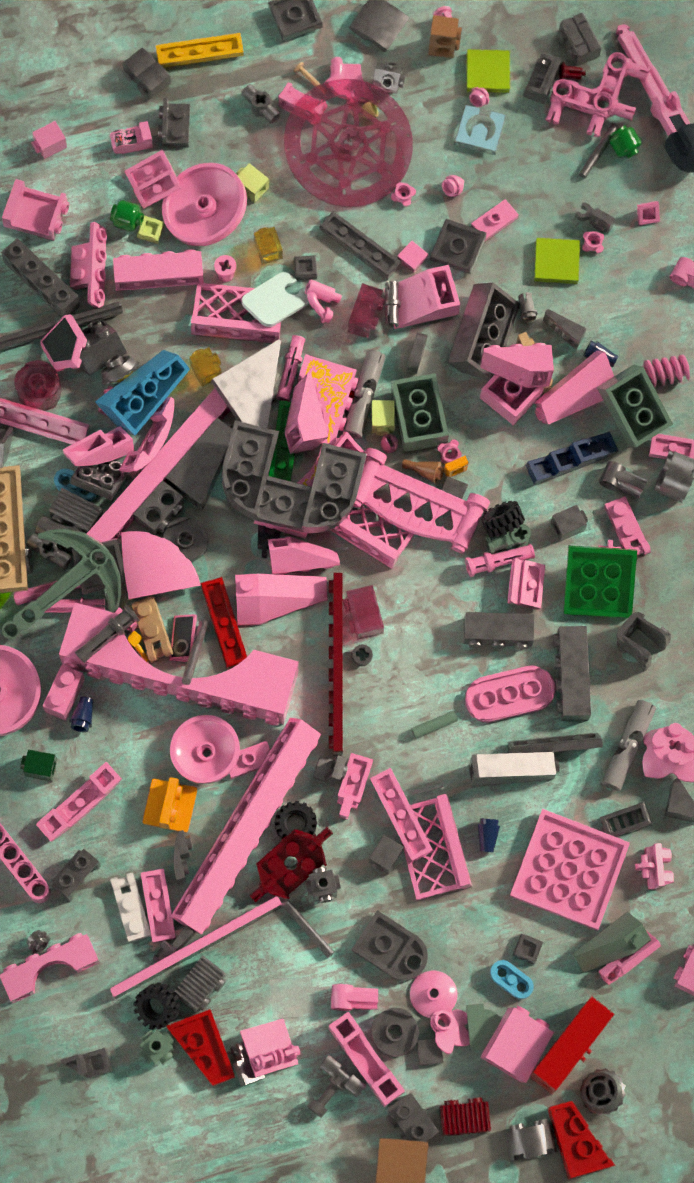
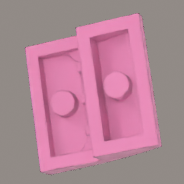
M163 150L124 171L143 209L181 189L180 183Z

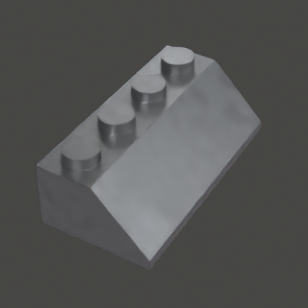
M493 282L474 284L448 363L461 373L489 381L495 374L480 368L483 349L491 345L506 347L520 303Z

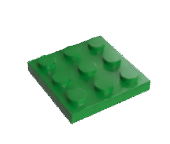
M568 545L563 613L629 618L633 612L637 549Z

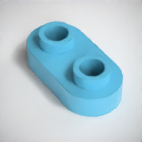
M61 469L56 472L54 483L59 491L61 488H64L89 502L96 497L97 494L89 492L87 495L82 494L84 489L74 486L70 482L67 485L62 484V481L65 479L71 480L75 473L74 471Z
M499 960L491 967V979L516 999L523 1000L532 994L534 989L532 980L510 962ZM498 970H505L506 976L500 977L498 975ZM523 984L525 986V991H518L517 985Z

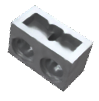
M162 480L136 510L134 520L152 535L157 536L159 532L164 533L174 515L177 517L185 507L184 497ZM166 498L174 500L171 505H164L162 503ZM151 515L160 517L156 522L147 520Z

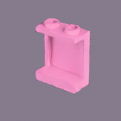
M15 179L2 215L4 227L54 241L56 234L61 232L63 225L61 219L63 214L66 215L68 212L69 202H67L65 193H61L60 197L27 188L24 181Z

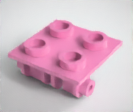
M283 1019L240 1031L255 1077L298 1065L297 1056L300 1055V1049L298 1046L292 1045Z

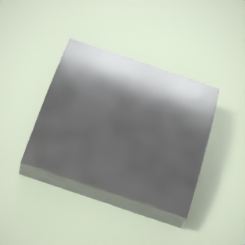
M367 0L349 26V29L364 41L369 39L382 51L386 52L409 17L385 0Z

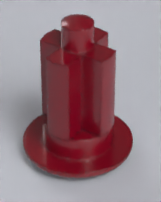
M564 62L560 65L559 80L563 78L581 79L582 76H586V71H583L581 67L566 66Z

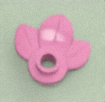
M459 1009L449 1013L441 1010L431 1016L430 1026L435 1032V1042L444 1053L451 1054L454 1045L459 1047L470 1045L469 1033L465 1028V1025L468 1023L466 1012ZM438 1020H442L445 1026H440Z

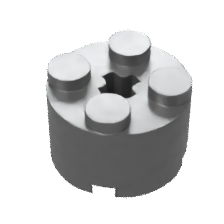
M669 451L663 470L660 471L654 490L659 494L683 503L694 479V459L676 451Z

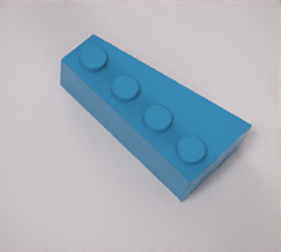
M162 350L96 400L95 403L117 427L121 426L128 434L135 436L189 372L190 368L178 354Z

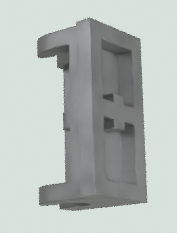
M541 54L523 93V97L545 105L562 59Z

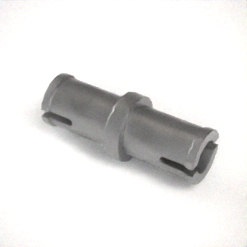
M389 281L384 284L385 301H383V307L385 308V326L394 328V324L395 327L399 326L398 308L401 306V302L398 300L399 283Z

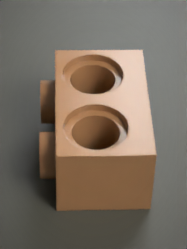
M433 15L428 55L454 58V51H459L462 27H458L459 18Z

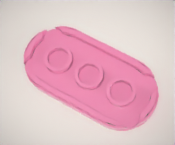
M533 665L480 677L474 680L468 687L465 695V705L472 717L486 723L541 711L553 700L556 690L555 682L550 673L541 669V667Z

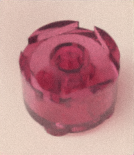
M40 360L30 361L18 370L15 375L14 385L22 405L42 411L53 409L57 406L62 388L59 375L50 364Z

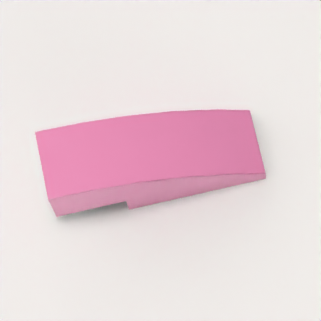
M119 426L106 434L99 430L63 449V453L75 466H90L123 457L128 452H133L134 446L133 439Z

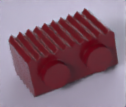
M470 1098L468 1103L459 1104L458 1100L444 1101V1105L439 1107L442 1137L491 1132L488 1101L483 1102L482 1098Z

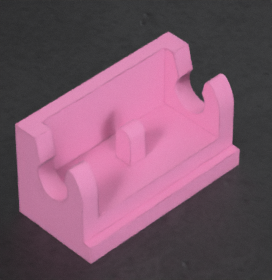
M288 82L282 93L278 96V107L316 126L327 108L326 101L322 100L319 102L292 87L293 84Z

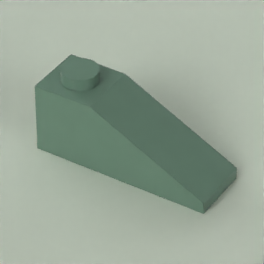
M626 912L572 955L580 969L586 972L634 954L651 939L643 924L629 912Z

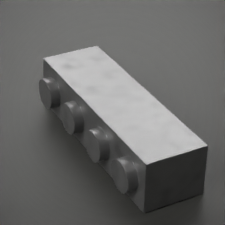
M559 626L557 634L553 635V645L558 647V656L554 657V667L559 669V678L555 680L556 692H560V700L556 702L557 714H561V721H588L591 717L587 626Z

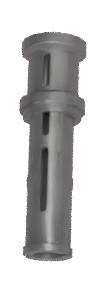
M128 605L124 606V610L115 618L111 617L109 619L108 625L75 651L76 655L85 663L117 635L125 634L124 631L134 622L138 623L140 619Z

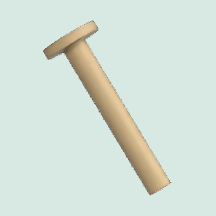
M303 62L299 63L294 72L303 74L325 95L328 91L303 68Z

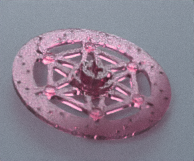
M337 79L314 87L295 104L285 126L284 152L292 174L299 184L311 195L336 206L360 207L383 199L396 188L397 183L402 181L411 162L413 139L405 113L388 93L364 81ZM339 96L346 98V104L323 114L315 111L316 106L328 99ZM359 99H365L377 106L386 115L387 120L380 122L358 105ZM350 110L353 111L354 124L346 123ZM344 112L340 125L327 119V117L336 113ZM358 113L366 117L374 125L360 127ZM308 121L313 125L311 152L303 154L300 136L304 122ZM322 122L335 129L332 134L321 125ZM319 130L329 141L316 148L317 131ZM371 130H379L378 133L369 139L364 133ZM340 131H343L338 141L334 143V139L337 138V136L340 134ZM394 132L396 137V153L393 163L389 165L384 161L386 134ZM378 138L381 139L379 156L368 146ZM345 140H347V142H353L352 145L350 146V144H345ZM363 143V147L359 149L357 155L352 156L357 151L359 145ZM329 147L331 149L332 154L321 157L318 156V154L326 148ZM367 152L376 163H372L362 156ZM337 159L339 173L328 167L323 161ZM343 161L351 163L347 176L344 175ZM356 161L370 167L368 170L353 175ZM314 164L321 167L339 181L338 187L335 188L322 182L311 172L309 167ZM374 172L382 175L378 182L369 187L358 190L351 189L352 181Z

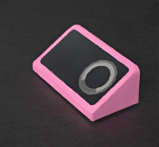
M197 615L174 616L171 640L173 655H170V661H188L196 633Z

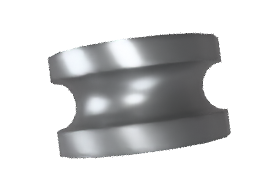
M361 644L353 649L352 658L357 665L366 666L372 661L373 653L369 646ZM362 649L365 650L366 654H369L368 658L365 657V661H360V657L356 656V653H360Z

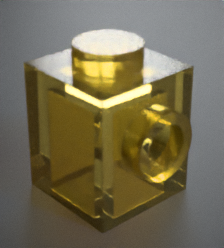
M264 227L254 233V244L262 265L283 259V249L275 227Z
M209 347L204 350L198 349L189 357L190 366L202 387L211 383L213 378L222 374L219 366L221 361L217 353H212Z

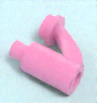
M310 279L305 288L308 301L315 312L321 317L320 322L329 323L332 319L333 311L329 307L323 309L317 299L327 303L331 301L339 303L342 295L335 293L334 288Z

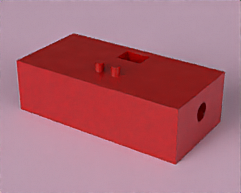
M591 996L533 1070L530 1078L552 1095L579 1060L582 1062L586 1060L583 1055L585 1053L591 1054L592 1050L589 1047L615 1014Z

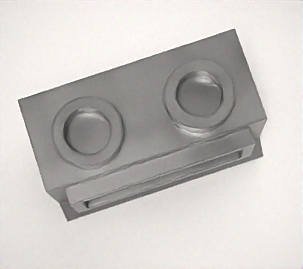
M85 849L82 851L78 850L53 879L52 887L68 901H71L73 899L71 896L73 891L80 884L84 883L86 876L94 867L97 869L101 867L100 862Z

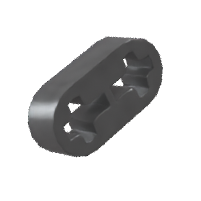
M416 334L406 372L418 374L428 335Z

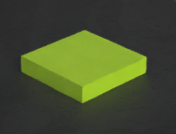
M467 49V92H473L472 89L478 87L484 88L487 92L509 93L510 50Z
M536 238L534 281L578 284L580 240Z

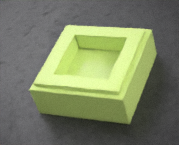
M144 216L143 223L137 233V238L158 244L165 226L164 221Z

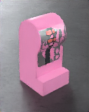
M148 121L141 122L139 126L127 128L126 130H115L110 134L112 148L116 154L153 148Z

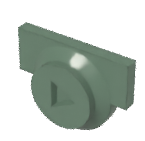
M483 1003L466 1005L470 1051L484 1050L500 1024L501 1019L495 1012L484 1009Z

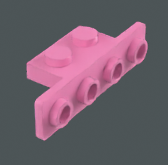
M91 222L90 242L72 246L70 287L74 290L88 287L87 303L94 308H100L104 306L107 232L103 226L96 222Z

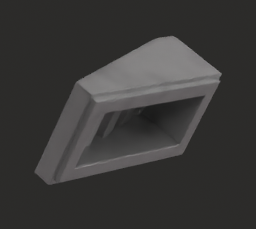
M547 309L543 321L577 350L584 338L586 328Z
M645 802L600 817L605 833L614 837L653 825ZM637 810H640L644 822H639L636 814ZM628 813H631L635 825H630L627 817ZM619 816H622L626 828H621L618 820ZM613 818L617 831H612L609 819Z

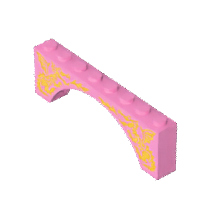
M305 354L297 382L299 383L307 373H311L312 378L315 379L318 400L323 405L322 414L324 422H327L329 427V437L322 442V445L323 443L334 445L339 439L337 438L338 430L343 431L345 426L344 410L349 411L353 398H349L350 390L355 391L358 378H355L356 369ZM319 456L309 472L297 482L298 484L312 487ZM256 520L254 521V524L266 526L267 528L271 529L275 528L277 531H281L306 539L308 534L305 532H300Z

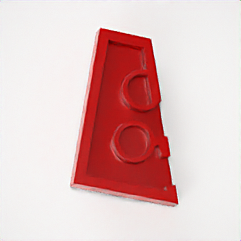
M211 1009L166 1026L212 1086L235 1078Z
M572 1101L547 1108L568 1179L616 1166L611 1158H608L602 1149L603 1146L598 1139L596 1140L588 1128L587 1122Z

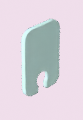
M282 272L245 294L241 303L262 325L272 327L307 306L309 301L307 294H305V287L300 289L299 293L295 295L288 294L285 291V287L292 286L297 280L291 274Z

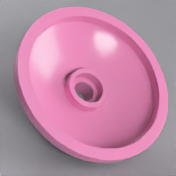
M200 715L185 721L174 733L170 745V756L176 770L187 780L199 784L214 783L226 777L234 769L240 754V743L235 730L225 720L212 715ZM206 750L211 751V754L208 757L203 756V753Z

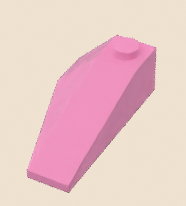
M273 574L235 575L238 626L262 625L272 619L284 617L288 613L305 609L327 600L326 577Z

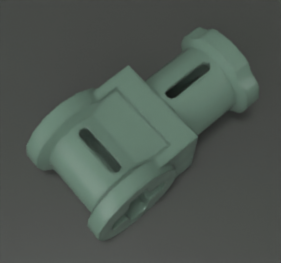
M522 524L518 529L514 528L513 532H507L506 535L501 534L499 537L485 536L489 553L492 555L502 549L509 550L527 546L531 530L526 524ZM517 532H520L521 535H524L523 540H521L520 537H516Z

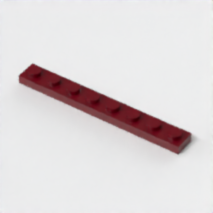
M333 573V580H329V593H333V602H329V615H333V624H329V637H333V646H329V660H333V668H329V682H333V690H329L328 696L329 704H333V713H329L328 726L333 727V735H329L328 749H333V756H342L343 573Z

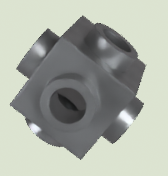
M378 62L375 67L371 89L379 90L385 95L397 94L399 87L403 88L405 75H402L403 67H398V64L394 62H386V64Z
M326 867L314 869L313 873L309 874V881H306L308 896L313 895L314 902L326 903L333 901V898L337 897V889H341L338 875H333V870H327ZM326 880L328 885L321 887L319 881Z

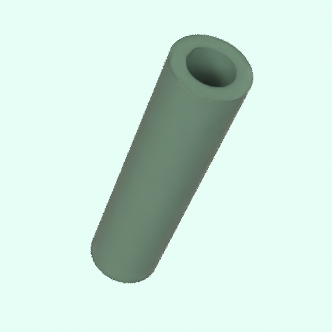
M451 711L415 726L411 730L415 739L457 722L458 719L455 712Z

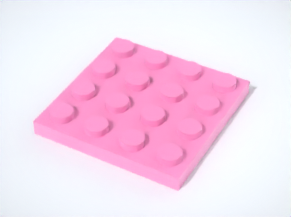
M542 809L509 897L598 931L630 842Z

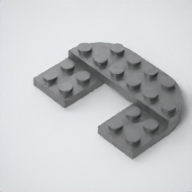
M235 420L222 469V486L228 501L238 512L256 521L305 533L328 531L341 524L348 517L357 497L367 456L366 453L323 443L312 487L270 477L268 473L279 431Z

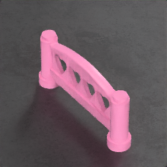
M367 448L365 451L367 456L353 507L360 508L364 504L384 520L400 529L429 539L449 541L454 551L464 553L471 542L481 515L487 511L490 501L475 493H470L467 501L385 466L387 456L376 449ZM386 484L389 485L391 502L384 503L382 499L377 500L373 497V493ZM409 493L412 510L404 512L402 508L398 509L394 506V501ZM430 502L432 520L425 521L423 517L418 518L415 516L414 511ZM448 511L451 512L453 529L450 531L446 530L444 526L438 527L435 524V520Z

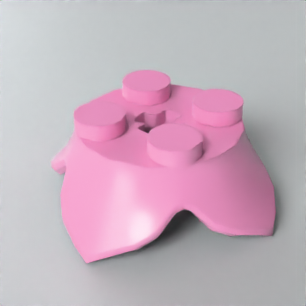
M678 723L646 733L643 744L647 746V750L642 761L645 777L658 779L673 773L681 781L694 782V736L692 733Z

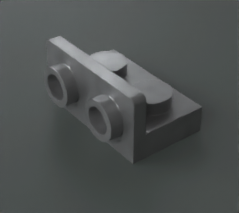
M163 98V106L159 105V119L163 120L162 125H158V138H162L163 146L189 147L190 104L168 103V98Z

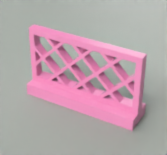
M197 283L191 319V335L274 343L280 339L281 322L275 326L266 327L256 318L251 322L244 321L241 317L247 314L248 311L243 309L237 313L232 308L233 305L242 301L245 294L255 288ZM201 290L211 291L214 296L205 300L201 296ZM226 293H233L236 298L227 303L222 296ZM218 299L224 306L215 311L210 304ZM205 307L212 313L208 317L198 316V312ZM227 309L233 315L230 319H222L220 316Z
M373 493V497L375 499H382L384 503H389L385 499ZM361 505L360 509L351 510L348 517L341 524L330 529V531L391 569L415 535L407 531L402 532L398 527H396L398 533L386 534L384 525L391 523L383 520L379 515H377L379 521L367 523L365 513L373 511L370 508H364L363 505ZM361 514L363 523L354 524L351 522L350 516ZM380 526L382 535L373 536L370 534L369 527ZM388 539H400L401 546L398 550L389 546Z
M443 794L437 796V798L410 805L412 810L420 809L418 813L413 811L417 820L421 818L430 823L425 832L426 837L433 826L441 829L443 833L439 843L427 838L430 843L436 845V848L430 858L426 855L423 856L428 862L422 872L413 867L409 854L405 847L403 848L416 900L461 888L472 887L448 796ZM435 804L437 813L432 821L421 815L425 807ZM438 818H439L440 825H438V824L435 823ZM443 841H445L446 848L441 846ZM439 848L448 852L449 858L444 866L433 860ZM431 862L442 868L436 880L425 875ZM450 863L452 870L447 868ZM448 871L454 875L456 884L446 887L439 883L444 872ZM415 872L420 874L418 879H416ZM423 877L434 883L429 892L420 894L418 885ZM437 885H439L440 887H442V888H440V889H436V890H435V888H436Z

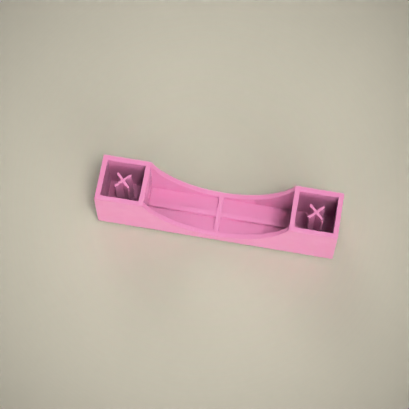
M74 603L59 652L62 665L77 671L87 672V675L92 678L100 679L102 676L109 678V681L115 684L122 685L123 682L132 684L131 687L137 690L144 691L147 688L154 690V693L160 696L170 694L183 702H189V700L196 701L198 705L205 708L215 706L228 714L238 712L242 713L243 717L256 720L257 717L264 719L265 723L270 725H284L298 676L299 661L253 650L247 658L235 667L214 676L192 678L191 683L185 685L182 683L183 677L160 671L143 660L132 648L125 634L117 635L83 663L75 651L104 629L111 617L115 618L118 614Z

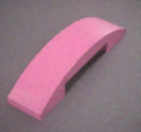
M167 397L150 417L153 423L138 451L128 452L119 469L121 473L133 472L143 468L160 451L168 436L173 419L174 399L172 397Z
M107 762L89 776L90 779L60 806L52 809L36 823L51 842L87 815L122 780Z

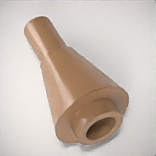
M406 459L402 462V468L415 471V473L433 483L442 479L444 467H441V462H413Z

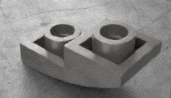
M184 830L178 832L174 848V870L177 884L186 882L185 875L189 874L186 860L181 861V859L190 857L188 850L193 849L190 836L185 837Z

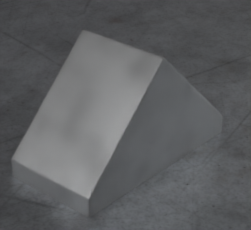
M676 778L670 787L665 816L694 823V800L682 782Z

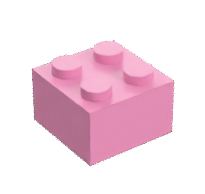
M495 374L482 388L480 399L514 426L535 401L540 398L544 387L527 388Z

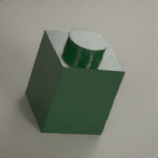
M28 749L27 756L23 755L20 769H23L25 777L53 782L57 757L55 754Z

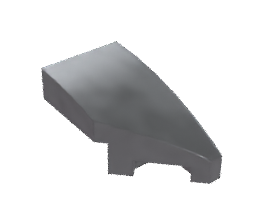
M185 926L172 945L164 940L153 959L159 962L182 949L194 936V931Z
M108 1048L61 1059L63 1065L68 1066L87 1078L113 1072Z

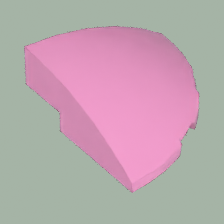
M129 531L121 533L123 565L129 599L201 586L193 564L181 553L179 547L171 541L148 532Z

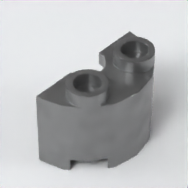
M547 1119L534 1121V1126L524 1128V1124L509 1126L510 1131L505 1133L510 1162L557 1153L552 1124H548Z

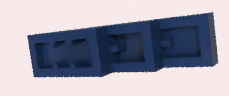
M606 432L573 442L570 446L552 451L547 456L530 460L525 466L533 484H537L618 453L619 450L611 433Z

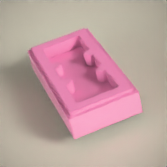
M505 199L472 222L471 227L486 232L485 241H487L518 219L519 214Z
M267 741L240 750L237 764L229 773L231 779L260 769L270 752Z

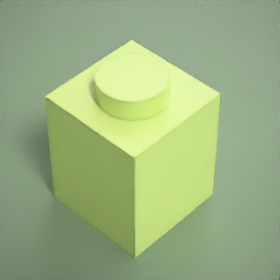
M250 163L245 168L242 167L237 171L236 174L245 187L247 197L256 203L269 189V178Z
M372 400L371 433H376L379 436L394 433V400Z

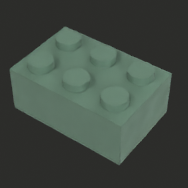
M633 364L597 387L627 445L638 447L673 425L644 367Z
M436 373L393 380L391 382V394L394 400V409L403 452L435 447L440 443H448L449 434Z

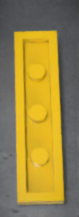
M240 33L156 45L158 63L163 68L244 56Z

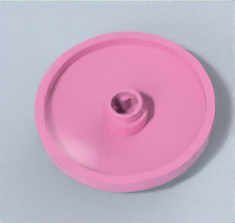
M202 163L186 169L177 176L181 189L165 197L162 203L163 220L173 236L188 245L206 246L217 243L230 235L241 222L247 205L246 190L237 174L222 164Z
M0 645V736H5L21 729L34 716L41 699V682L35 666L28 657L12 647Z

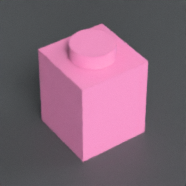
M56 121L32 132L34 139L31 142L37 154H42L44 159L67 148L66 138Z

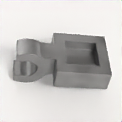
M583 202L581 208L586 213L582 214L577 211L575 217L580 221L590 220V224L596 230L609 234L613 228L615 218L598 208L593 209L588 203Z
M244 1042L230 1047L233 1057L238 1060L233 1066L241 1087L265 1078V1075L255 1077Z

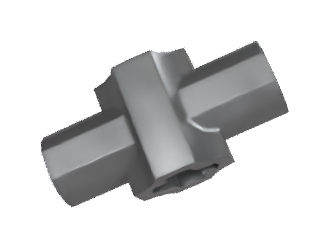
M251 84L242 90V96L252 105V113L256 117L262 116L270 124L278 120L280 113L270 104V95L266 91L259 92Z
M32 534L27 541V547L39 553L41 560L46 564L55 563L61 568L66 569L72 561V556L60 550L58 544L53 541L38 539L36 534ZM51 549H53V551H54L53 553H51V552H48L47 554L45 553V550L50 551Z

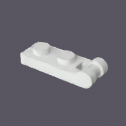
M133 872L126 874V877L120 879L117 877L110 879L128 942L151 936ZM130 886L131 892L122 894L121 888Z

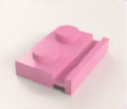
M519 558L512 560L508 604L513 603L517 604V606L535 610L541 608L545 574L544 564L527 560L522 561Z

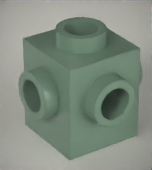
M158 1029L155 1032L150 1030L141 1038L142 1043L139 1046L143 1051L140 1052V1055L148 1064L153 1062L156 1066L160 1063L164 1065L173 1057L174 1047L171 1044L174 1040L166 1031L161 1033ZM155 1042L161 1044V1048L157 1051L152 1049V1044Z

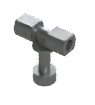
M330 1055L327 1056L319 1067L330 1075L328 1080L331 1083L317 1101L312 1098L307 1104V1107L320 1118L327 1112L324 1106L338 1089L343 1092L346 1088L357 1097L366 1086L356 1076H350L340 1068L342 1065Z

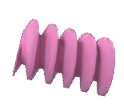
M679 355L678 360L675 356H671L669 361L666 357H663L661 361L653 359L652 364L649 360H645L642 366L653 387H656L657 380H660L662 386H665L666 379L669 380L670 384H674L675 377H677L679 383H682L683 376H686L688 382L690 379L689 364L684 355Z

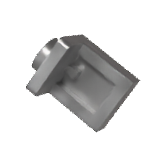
M338 755L332 760L320 756L313 778L335 785L346 776L348 766H345L347 758Z

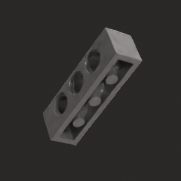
M18 238L1 252L4 263L61 318L64 315L72 314L80 307L78 295Z

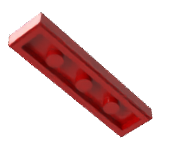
M220 577L202 582L200 585L226 669H229L241 663L247 658V654L223 578Z

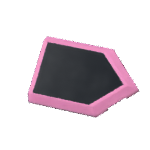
M69 314L64 315L41 340V347L55 371H63L65 368L77 369L80 368L81 359L79 357L81 350L85 349L87 339L74 317Z

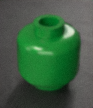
M624 125L610 134L612 138L609 143L618 157L627 156L629 159L639 153L637 148L641 146L642 141L633 127H626Z
M121 200L113 205L110 220L113 221V225L116 228L132 232L137 226L142 225L144 213H141V208L138 204Z

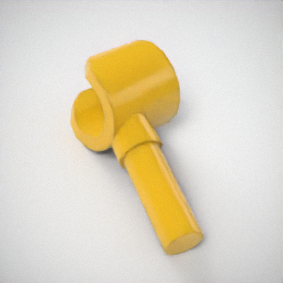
M133 631L127 640L138 651L142 659L148 662L147 654L139 645L143 638L136 631Z

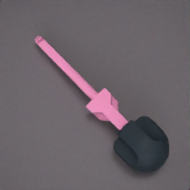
M625 24L619 25L616 29V35H619L617 39L627 57L634 64L650 68L647 80H639L652 101L650 109L652 115L659 119L668 135L664 146L672 162L680 170L694 173V123L690 124L683 112L676 91L669 93L635 33L629 31L630 26Z

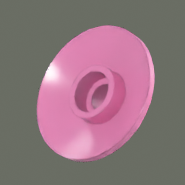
M427 971L420 974L412 983L410 1000L412 1006L420 1015L431 1018L437 1011L442 1010L449 1013L454 1008L457 1001V989L453 980L445 973ZM432 989L438 991L439 995L436 998L430 996L429 992Z

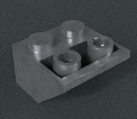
M94 320L87 328L82 330L87 342L85 349L81 350L79 357L81 359L80 366L89 376L105 367V362L111 357L118 354L122 357L127 354L117 332L104 320Z

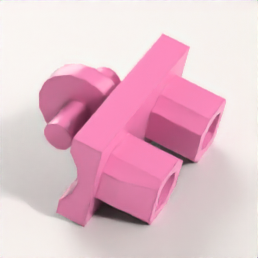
M653 844V846L644 848L645 855H641V863L635 864V870L642 871L643 879H647L648 890H655L673 883L672 871H664L663 863L671 862V850L662 848L661 844Z

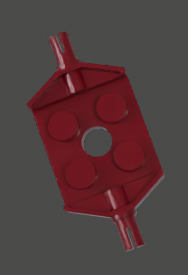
M327 826L318 835H311L294 829L256 863L261 882L259 883L260 887L250 894V897L257 902L262 896L269 893L289 900V895L309 878V874H312L314 869L320 868L322 865L327 866L322 845L326 839L333 835V832ZM295 857L297 862L294 866L287 867L284 865L285 859Z

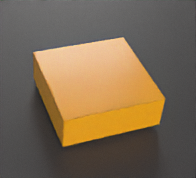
M466 456L445 464L444 473L446 477H453L467 471L469 462Z

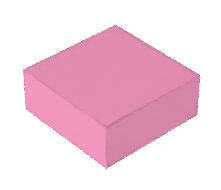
M411 241L400 252L397 259L411 271L415 272L428 258V253Z

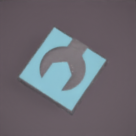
M465 104L454 145L496 155L507 114Z

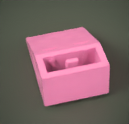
M449 265L428 269L398 282V300L401 302V306L398 308L399 326L395 327L394 324L395 329L459 315L460 302Z
M535 343L532 346L513 344L510 347L491 345L483 349L480 368L527 388L548 387L554 371L552 345H545L544 343Z
M307 373L294 387L284 432L290 454L314 450L329 437V427L327 422H324L322 414L323 405L318 400L316 393L317 383L312 378L311 373Z

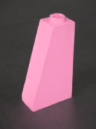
M596 351L535 401L537 407L535 414L539 421L551 424L603 401L597 387L614 377L604 351Z

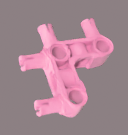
M616 52L608 58L603 69L601 84L597 89H589L578 85L577 82L560 79L553 85L550 97L552 104L545 120L551 123L553 119V124H559L564 107L590 114L592 119L586 133L592 136L594 131V137L600 136L604 120L616 115L632 121L636 107L618 103L619 93L625 77L629 75L646 81L650 68L634 64L630 58H626L624 54ZM614 62H621L623 66L621 68H614L612 64ZM565 88L568 93L566 95H559L557 91ZM601 101H606L609 104V106L606 108H600L598 106V103Z

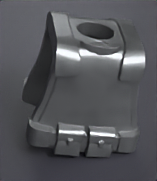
M634 612L617 632V648L622 653L630 654L638 661L639 667L646 671L651 666V654L648 650L630 640L629 637L638 629L661 649L665 650L671 642V634L664 627L658 628L644 619V614Z

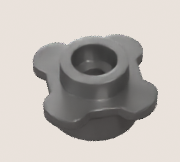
M37 930L28 937L26 943L29 950L32 949V954L41 952L48 946L50 937L46 936L47 933L45 931Z

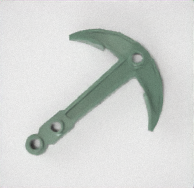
M53 529L39 533L38 539L53 541L66 548L71 546L83 558L36 600H31L14 614L13 620L6 621L2 627V634L7 639L17 638L21 630H27L44 615L46 610L93 574H98L104 583L103 590L108 603V611L115 613L121 598V575L109 550L98 540L79 531ZM100 552L103 554L104 558L102 560H97L95 558V554ZM30 610L33 612L34 616L28 618L26 617L25 612ZM14 625L16 627V631L10 632L8 630V626Z

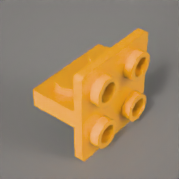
M169 777V781L152 779L143 816V824L174 831L184 830V833H187L198 791L197 787L180 784L179 779Z

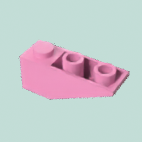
M292 537L268 540L272 574L285 575L294 571L307 572L316 568L330 569L340 565L336 551Z

